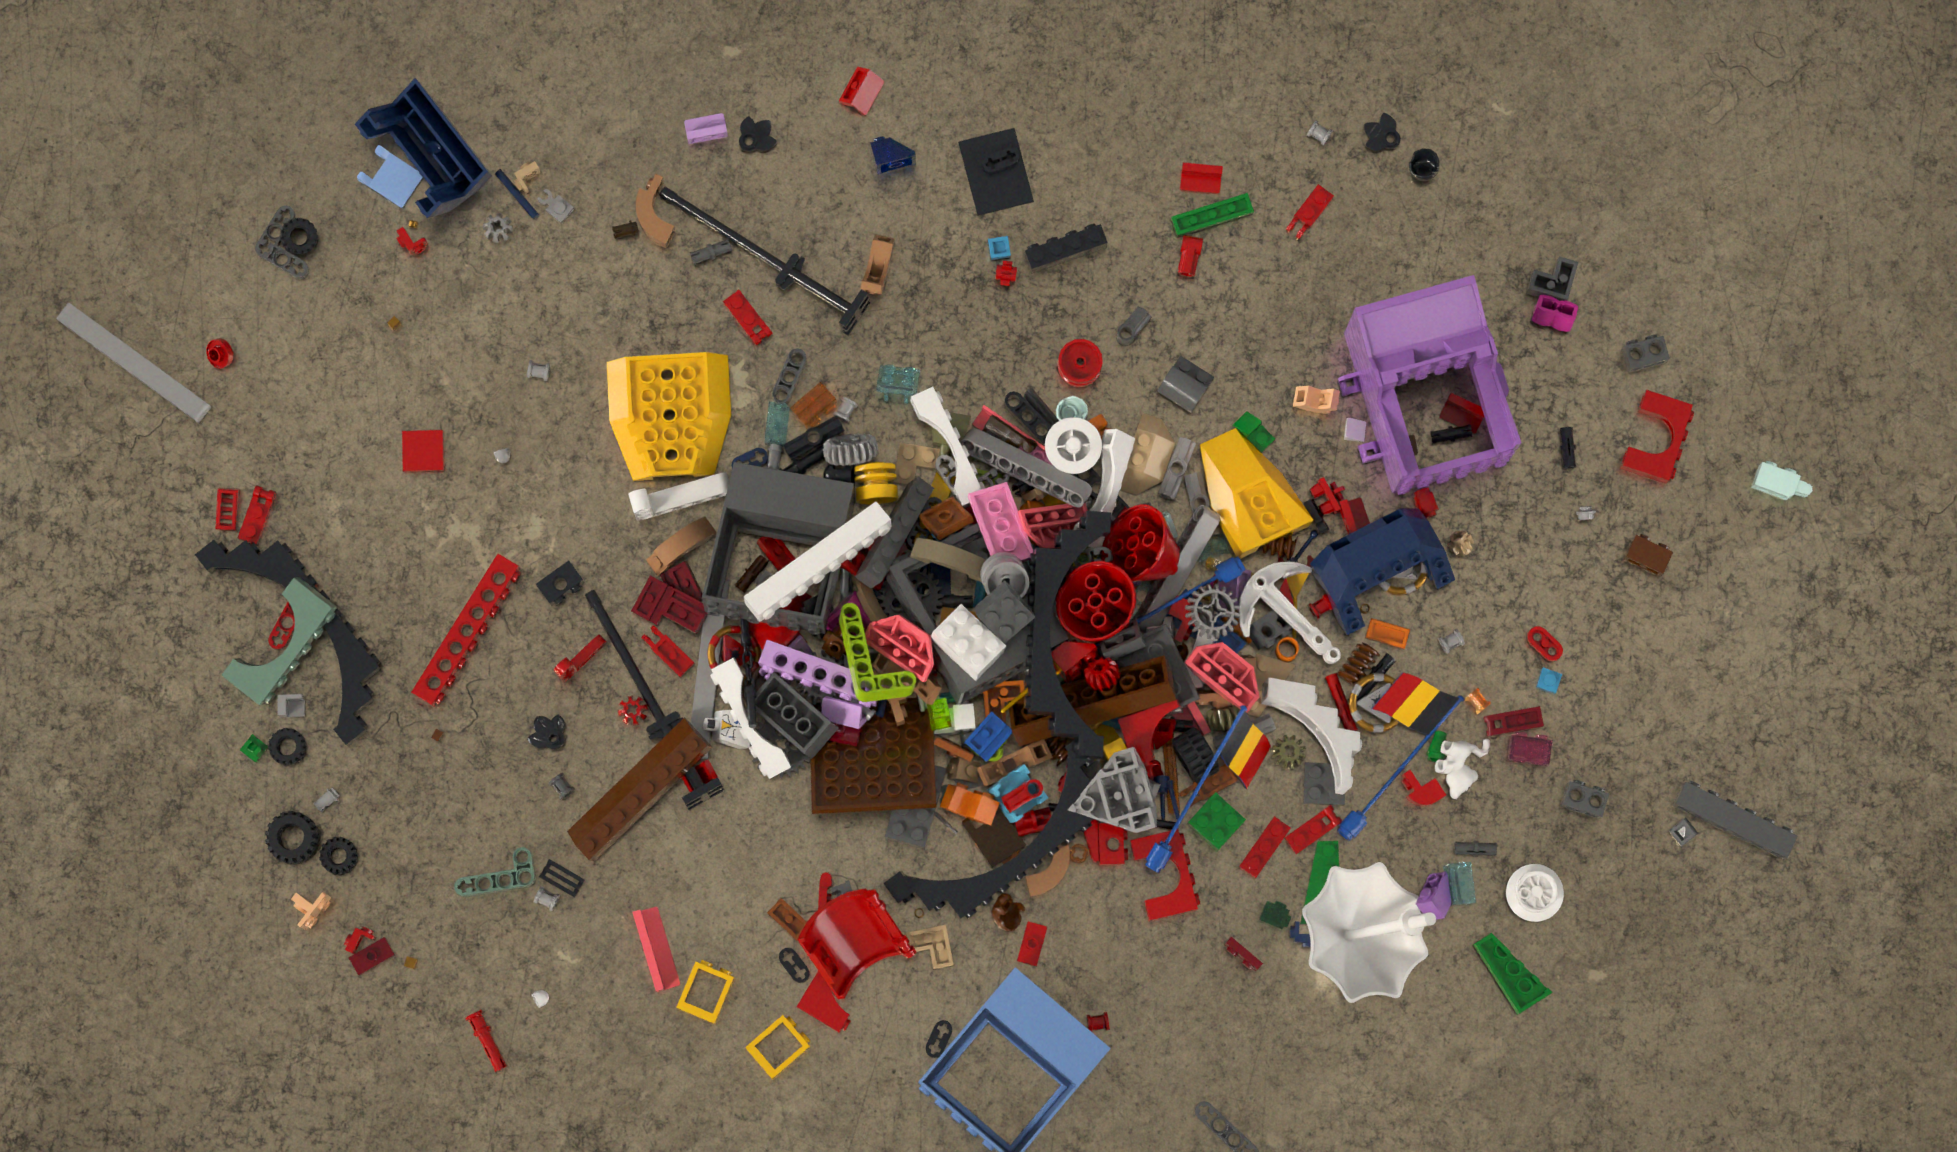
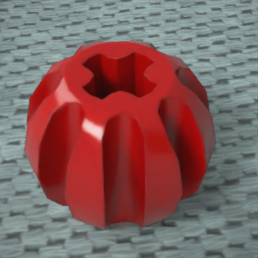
M633 695L627 696L629 701L625 703L621 700L619 704L624 708L618 710V716L625 715L622 722L627 725L630 720H633V726L639 725L637 720L639 718L643 719V721L646 719L647 715L642 714V712L648 711L647 704L640 705L644 699L639 696L636 701H633ZM631 706H633V708H637V713L635 715H633V713H629V708Z

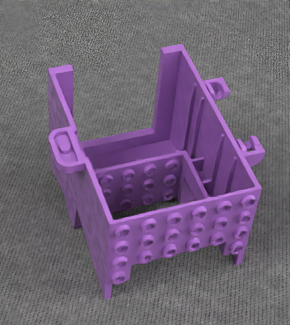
M1474 275L1356 307L1344 332L1355 372L1339 377L1338 383L1343 397L1351 393L1362 392L1376 441L1358 446L1362 463L1382 459L1392 494L1398 493V495L1409 493L1410 489L1415 487L1418 490L1427 488L1433 482H1437V484L1448 482V479L1456 476V479L1464 478L1472 471H1475L1476 474L1487 471V468L1495 465V468L1506 466L1507 462L1510 461L1521 445V440L1506 401L1509 388L1503 368L1497 362L1498 352L1486 323ZM1468 363L1494 449L1418 469L1394 388L1395 386L1408 383L1407 380L1409 379L1422 380L1427 378V374L1435 372V375H1440L1452 367L1455 370L1464 368ZM1352 380L1353 386L1347 387L1346 381ZM1373 449L1374 455L1368 456L1366 451Z

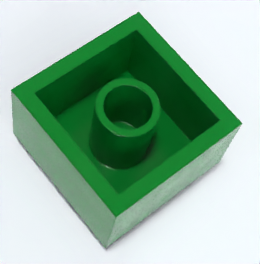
M1215 792L1190 819L1187 825L1218 852L1246 819Z

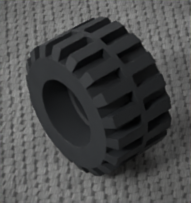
M1192 727L1173 738L1172 746L1190 778L1198 784L1213 759L1214 753L1201 732ZM1217 760L1207 778L1219 772Z
M288 811V813H280L278 817L275 816L272 823L269 822L267 826L269 827L268 831H265L267 836L265 843L268 845L267 849L276 859L287 864H301L302 861L306 862L309 860L310 856L313 857L315 849L319 847L318 841H320V836L318 835V828L309 817L300 812ZM297 826L304 833L303 842L296 849H286L281 843V836L288 827Z

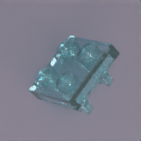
M890 364L880 365L876 391L885 392L884 401H888L889 393L905 395L904 403H908L909 395L917 394L920 370L913 367H895Z

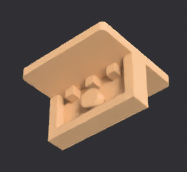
M322 892L314 904H312L300 894L295 893L291 898L295 902L293 906L305 914L298 923V926L304 930H307L308 927L310 929L313 928L318 921V918H316L321 911L325 912L330 906L331 902L329 900L331 897Z

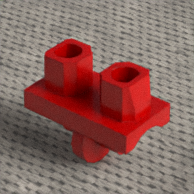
M1324 477L1320 478L1317 484L1309 489V492L1314 499L1322 495L1325 497L1326 502L1318 506L1323 516L1331 513L1335 515L1341 510L1335 496L1338 501L1344 500L1341 492L1345 490V487H1338L1334 481L1330 483L1333 490L1331 491Z
M1050 808L1029 810V812L1023 814L1024 817L1015 822L1018 836L1042 831L1051 818Z

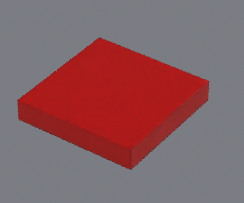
M443 430L402 431L403 472L444 471Z

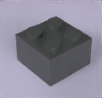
M1006 581L1002 582L974 607L977 617L1004 644L1035 618L1032 608Z

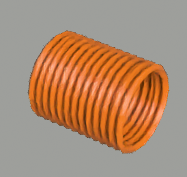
M1292 637L1282 638L1275 649L1277 658L1284 662L1294 660L1299 652V644ZM1284 642L1291 643L1295 647V654L1291 657L1283 656L1280 653L1279 645Z

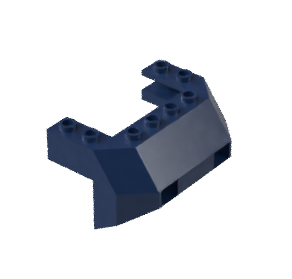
M416 78L410 82L392 103L368 109L355 123L360 134L366 140L391 134L395 143L401 147L407 158L418 169L419 174L428 182L430 187L425 191L427 197L415 202L420 212L426 218L452 211L476 193L492 176L453 123Z
M1400 508L1327 545L1310 563L1311 573L1326 591L1337 622L1347 635L1365 627L1355 596L1423 562L1427 577L1434 581L1437 589L1455 580L1444 547L1431 524L1418 508Z

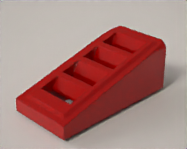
M219 487L217 489L215 529L236 530L239 504L238 488ZM223 494L233 495V499L223 498ZM222 503H233V507L222 506ZM232 511V515H221V512ZM221 519L232 520V524L221 523Z
M1096 819L1092 820V826L1083 832L1094 864L1099 861V822Z

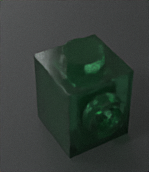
M1266 901L1258 922L1281 931L1283 927H1288L1292 916L1288 915L1290 910L1286 909V904L1275 901V904Z

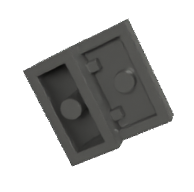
M1180 356L1164 378L1157 392L1192 413L1212 383L1214 376Z
M1136 618L1129 620V626L1108 639L1099 641L1105 659L1110 657L1113 661L1146 647V642Z

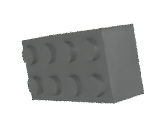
M775 672L756 692V712L811 759L838 729L834 723Z
M935 765L937 806L946 768ZM936 808L892 810L885 839L925 850Z

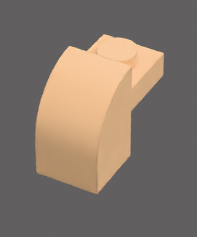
M1312 386L1296 387L1293 406L1306 411L1330 414L1331 411L1337 410L1340 391L1336 389L1320 390Z

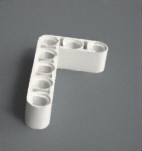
M724 472L648 494L646 489H638L630 492L628 495L636 520L640 521L726 496L729 479L727 473Z

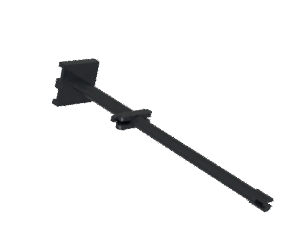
M666 186L661 190L659 194L661 198L676 205L780 271L775 279L776 285L784 291L796 282L845 313L839 321L842 333L847 336L850 335L871 304L868 293L862 289L851 304L802 273L805 258L802 256L799 258L798 254L794 253L787 263H784L681 198Z
M595 590L589 591L585 594V597L590 607L596 613L656 720L655 723L646 728L647 733L650 735L648 736L649 739L664 738L683 717L681 718L680 714L676 711L667 716L664 715L604 609L601 599ZM693 766L685 775L694 791L683 796L682 799L690 811L725 790L718 777L704 784L697 769Z

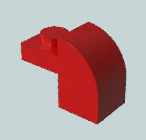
M1184 598L1172 604L1168 612L1169 615L1182 621L1174 638L1175 641L1180 643L1183 640L1187 641L1192 632L1189 629L1190 626L1195 627V624L1188 625L1192 618H1186L1185 614L1191 611L1186 610L1185 606L1191 604Z
M1411 769L1402 775V784L1407 791H1412L1406 798L1416 806L1427 807L1446 796L1436 778L1421 786Z

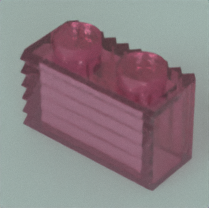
M1515 732V735H1511L1509 738L1507 761L1548 766L1551 758L1552 740H1548L1546 735H1535L1534 738L1527 737L1525 732Z

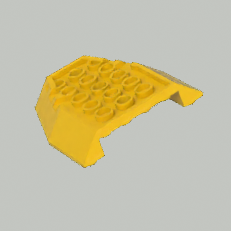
M700 352L632 356L607 362L610 424L633 481L653 480V477L693 475L694 477H708L715 475L731 418L728 355ZM665 370H670L673 372V377L670 380H664L662 373ZM667 410H672L675 412V417L672 420H666L664 413ZM669 450L677 452L675 460H668L666 458V453Z

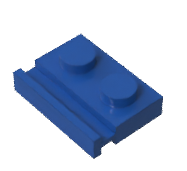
M991 711L966 739L965 743L988 762L1013 732L1005 722Z

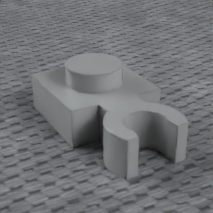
M545 189L544 193L548 195V198L542 200L538 197L537 200L541 205H548L546 212L562 224L572 213L574 207L559 195L554 199L552 193Z

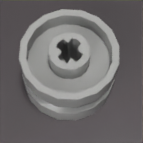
M1007 552L996 553L990 556L982 565L980 579L987 595L1004 581L1021 598L1026 594L1029 587V577L1021 560L1014 554Z

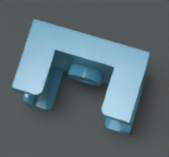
M1025 764L1019 765L987 789L989 794L994 796L993 799L1000 802L999 808L1010 823L1017 822L1024 817L1023 814L1035 805L1041 804L1048 799V796L1043 791L1040 796L1033 798L1011 813L1004 806L1001 799L1002 796L1017 788L1023 782L1031 780L1027 775L1030 771ZM1032 783L1028 785L1030 794H1034L1036 791V787Z

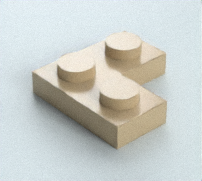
M900 443L895 471L897 479L893 483L907 485L915 479L917 467L936 470L935 462L939 457L940 449Z
M946 925L905 933L909 939V944L915 948L916 952L930 950L934 970L954 966Z

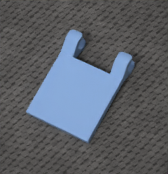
M378 145L375 153L385 159V162L373 179L363 172L357 175V179L400 208H403L423 177L419 174L418 170Z

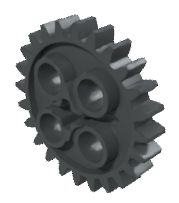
M926 568L922 572L917 569L907 575L911 582L916 581V591L920 587H926L929 590L926 594L918 593L931 618L935 621L933 614L940 615L937 607H943V603L938 601L944 599V595L938 594L943 591V588L936 587L939 584V579L933 581V573L927 576ZM884 581L882 585L884 588L878 590V593L882 594V596L877 597L878 601L883 602L880 606L882 609H885L884 613L886 616L889 615V617L900 614L909 620L903 608L895 609L893 607V604L898 600L888 582Z
M764 719V723L757 721L759 729H755L773 744L777 745L778 741L782 743L786 739L783 735H777L775 733L776 728ZM789 740L785 742L786 748L783 750L792 767L779 774L781 779H783L784 773H787L790 778L791 771L793 770L796 774H799L798 767L800 766L805 769L806 767L803 762H810V759L799 749H791V742ZM758 757L752 760L753 763L759 762V765H761Z

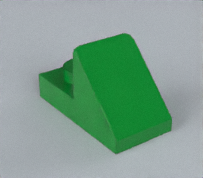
M1248 411L1232 425L1261 453L1275 441V438L1262 425V421Z

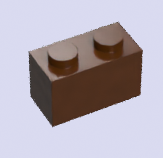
M1640 534V536L1635 535L1623 560L1661 577L1673 552L1669 550L1670 547L1662 543L1657 545L1651 542V538Z

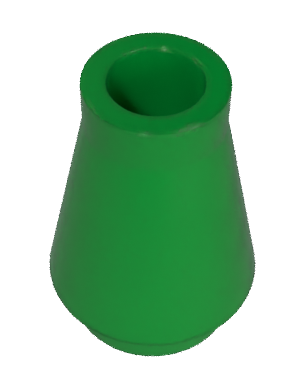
M1435 731L1427 751L1428 760L1437 762V760H1444L1447 755L1441 753V745L1446 741L1447 733Z

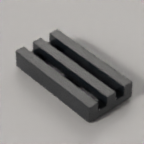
M550 859L539 875L541 879L574 898L585 879ZM552 865L578 880V884L549 869ZM548 872L549 874L555 876L561 881L574 887V891H571L566 887L560 885L559 883L553 881L552 879L546 877V873Z

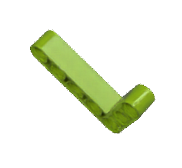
M854 603L843 605L839 623L856 698L862 702L910 696L916 684V677L912 672L901 671L874 675L860 610ZM845 614H851L853 617H847ZM850 632H854L857 635L853 636L850 634ZM853 651H860L861 654H856ZM857 669H863L866 672L861 673ZM902 682H907V683H909L910 685H909V686H905V685L902 684ZM881 685H888L890 688H883ZM866 687L870 691H864L861 688Z

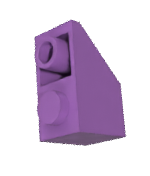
M1446 872L1429 874L1416 901L1417 907L1423 914L1431 912L1436 916V920L1445 918L1451 906L1449 880Z

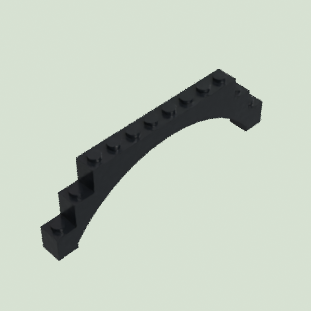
M1086 511L1079 521V528L1082 530L1061 529L1054 539V546L1057 549L1036 548L1033 553H1030L1029 565L1032 566V574H1029V586H1032L1031 594L1028 595V605L1031 606L1035 618L1027 624L1030 627V635L1028 634L1026 638L1029 655H1026L1025 665L1029 667V673L1025 677V688H1028V696L1024 698V708H1027V714L1052 716L1048 719V730H1051V736L1075 738L1072 741V752H1075V758L1100 760L1103 757L1104 736H1098L1084 723L1066 698L1058 681L1050 646L1051 615L1060 584L1072 563L1091 543L1101 536L1107 537L1109 535L1111 512Z
M212 540L195 554L197 559L210 573L214 570L248 572L279 583L285 588L293 578L300 577L321 595L330 600L324 590L319 591L315 587L318 583L311 574L307 576L304 573L303 569L305 566L298 558L296 560L292 558L290 554L293 551L286 543L281 544L279 541H276L259 555L258 553L261 551L254 542L250 544L245 540L229 554H226L229 550L222 541L218 543ZM337 608L334 611L336 613L335 617L329 623L326 622L324 627L334 645L342 679L341 711L338 725L333 730L345 745L349 747L368 732L365 728L367 723L360 715L358 717L355 715L374 701L372 697L373 691L367 684L364 686L362 684L381 670L378 665L381 662L374 653L370 655L367 652L366 648L368 645L361 637L358 639L355 637L353 632L356 630L348 621L344 623L340 618L343 614Z
M1072 742L1065 747L1068 751L1066 778L1059 802L1051 818L1028 847L1002 866L970 878L939 881L907 876L903 871H899L883 884L897 903L903 901L906 904L915 897L913 893L916 892L929 911L932 909L938 911L946 905L944 900L947 899L960 918L964 916L967 919L977 912L976 907L980 904L986 906L994 900L992 895L996 892L1002 894L1010 888L1008 883L1014 879L1018 882L1027 875L1024 871L1030 867L1034 870L1043 863L1041 859L1048 854L1051 857L1059 851L1058 846L1065 842L1067 845L1076 838L1074 835L1080 829L1084 832L1092 826L1091 821L1094 820L1093 818L1069 811L1068 809L1076 802L1080 794L1091 782L1081 767L1084 765L1087 768L1096 760L1075 758V752H1072Z

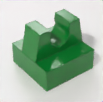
M252 734L240 751L257 763L268 750V746Z

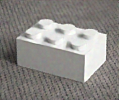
M962 604L932 632L931 640L975 681L1004 653L1006 645Z

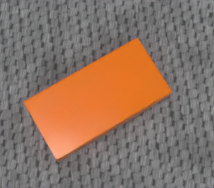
M1371 618L1365 638L1404 650L1410 629Z

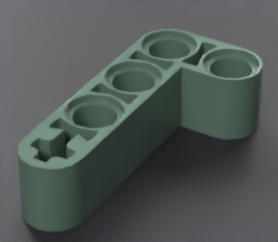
M525 847L517 848L513 853L514 869L462 877L455 882L454 889L462 897H472L531 887L536 881L533 855ZM521 852L528 854L526 862L520 863L518 861V855ZM525 872L531 874V880L527 883L521 882L520 879L521 875ZM505 875L510 876L511 879L508 886L500 884V879ZM483 879L490 880L488 889L480 888V882ZM473 880H475L477 891L473 887L467 888L465 893L460 889L464 882L467 885H474Z

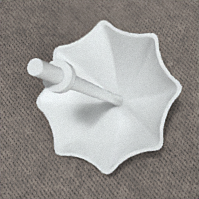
M1381 862L1356 870L1333 866L1329 870L1327 881L1319 895L1302 909L1311 940L1309 966L1311 969L1330 978L1350 1003L1371 995H1386L1392 998H1399L1402 994L1404 983L1412 969L1428 956V949L1421 932L1424 927L1435 924L1436 916L1431 912L1421 914L1420 909L1416 905L1419 896L1402 888L1391 877L1387 868Z

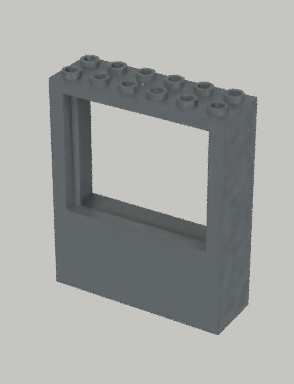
M734 462L702 595L705 612L712 616L725 615L733 620H739V618L747 619L751 623L758 624V619L746 606L745 602L721 598L736 533L742 532L815 546L851 520L856 500L854 484ZM840 567L836 571H830L824 575L825 577L820 584L814 615L777 609L771 618L763 619L761 622L767 623L772 627L785 626L793 631L801 629L815 635L825 634Z
M970 523L963 527L961 532L957 534L954 532L945 537V540L941 542L961 548L983 537L978 523L974 525ZM909 554V558L903 561L899 559L891 564L886 580L909 621L932 636V632L937 626L907 575L928 563L911 558V554ZM1024 561V562H1022V564H1023V566H1024V568H1025V570H1026V572H1027V574H1028V577H1029V574H1032V573L1030 572L1028 566L1026 565V563H1025V561ZM1032 586L1028 587V590L1025 594L1026 597L1023 598V600L1027 604L1028 595L1031 594ZM1053 610L1050 623L1051 652L1063 642H1068L1069 640ZM1026 625L1005 643L1004 653L976 681L931 640L934 665L957 705L1029 669V667H1026L1025 662L1026 655H1029L1026 638L1028 634L1030 635V627Z

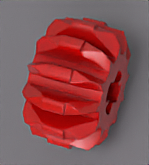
M1102 656L1099 660L1094 659L1093 663H1087L1088 667L1084 669L1085 680L1094 691L1098 689L1103 691L1104 688L1110 689L1111 685L1117 684L1116 680L1120 678L1119 667L1110 657L1105 659Z

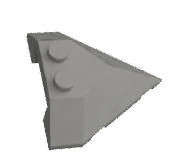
M1135 747L1113 753L1106 765L1100 769L1080 794V797L1068 809L1069 811L1135 833L1156 828V803L1146 768Z

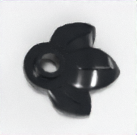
M1383 113L1379 123L1369 122L1364 124L1365 133L1370 138L1366 143V147L1373 151H1380L1384 148L1394 149L1400 144L1401 137L1396 131V121L1389 114ZM1387 137H1392L1394 142L1389 143Z
M748 116L742 121L740 125L742 135L739 138L741 149L747 152L754 151L755 149L766 151L775 146L776 139L769 136L771 132L770 120L754 123L753 119ZM747 139H751L753 143L751 145H747L745 141Z
M559 714L553 717L552 720L544 716H537L534 720L536 732L527 738L529 743L538 749L548 747L549 749L556 750L561 748L565 741L563 734L566 727L564 719ZM557 736L556 741L551 742L552 737Z

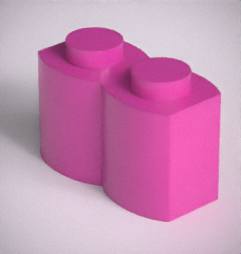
M1539 295L1531 320L1542 326H1552L1559 331L1569 332L1576 319L1578 306L1569 301H1559L1549 295Z

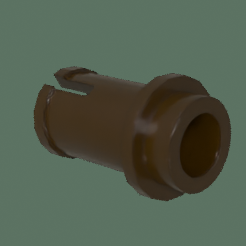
M630 220L629 223L612 226L613 232L621 230V232L613 234L615 239L628 235L635 236V234L639 233L636 221L632 222Z

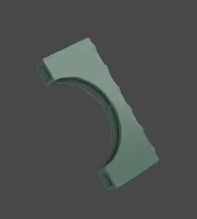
M300 577L293 578L282 593L290 603L295 619L293 637L286 650L277 659L264 665L251 664L243 661L241 658L233 659L222 674L224 678L258 705L269 704L274 699L276 689L278 687L281 688L288 679L286 677L287 674L297 668L300 663L298 661L302 654L306 655L309 652L313 639L320 637L324 631L322 627L326 622L329 623L336 615L334 611L337 609V606Z

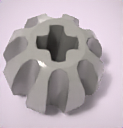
M497 213L495 218L492 215L486 218L489 222L483 223V230H487L484 235L488 240L494 237L493 242L499 243L501 238L504 241L509 239V236L506 234L512 233L513 226L509 225L512 221L508 216L502 219L503 214ZM501 225L502 229H497L495 231L494 227H499Z

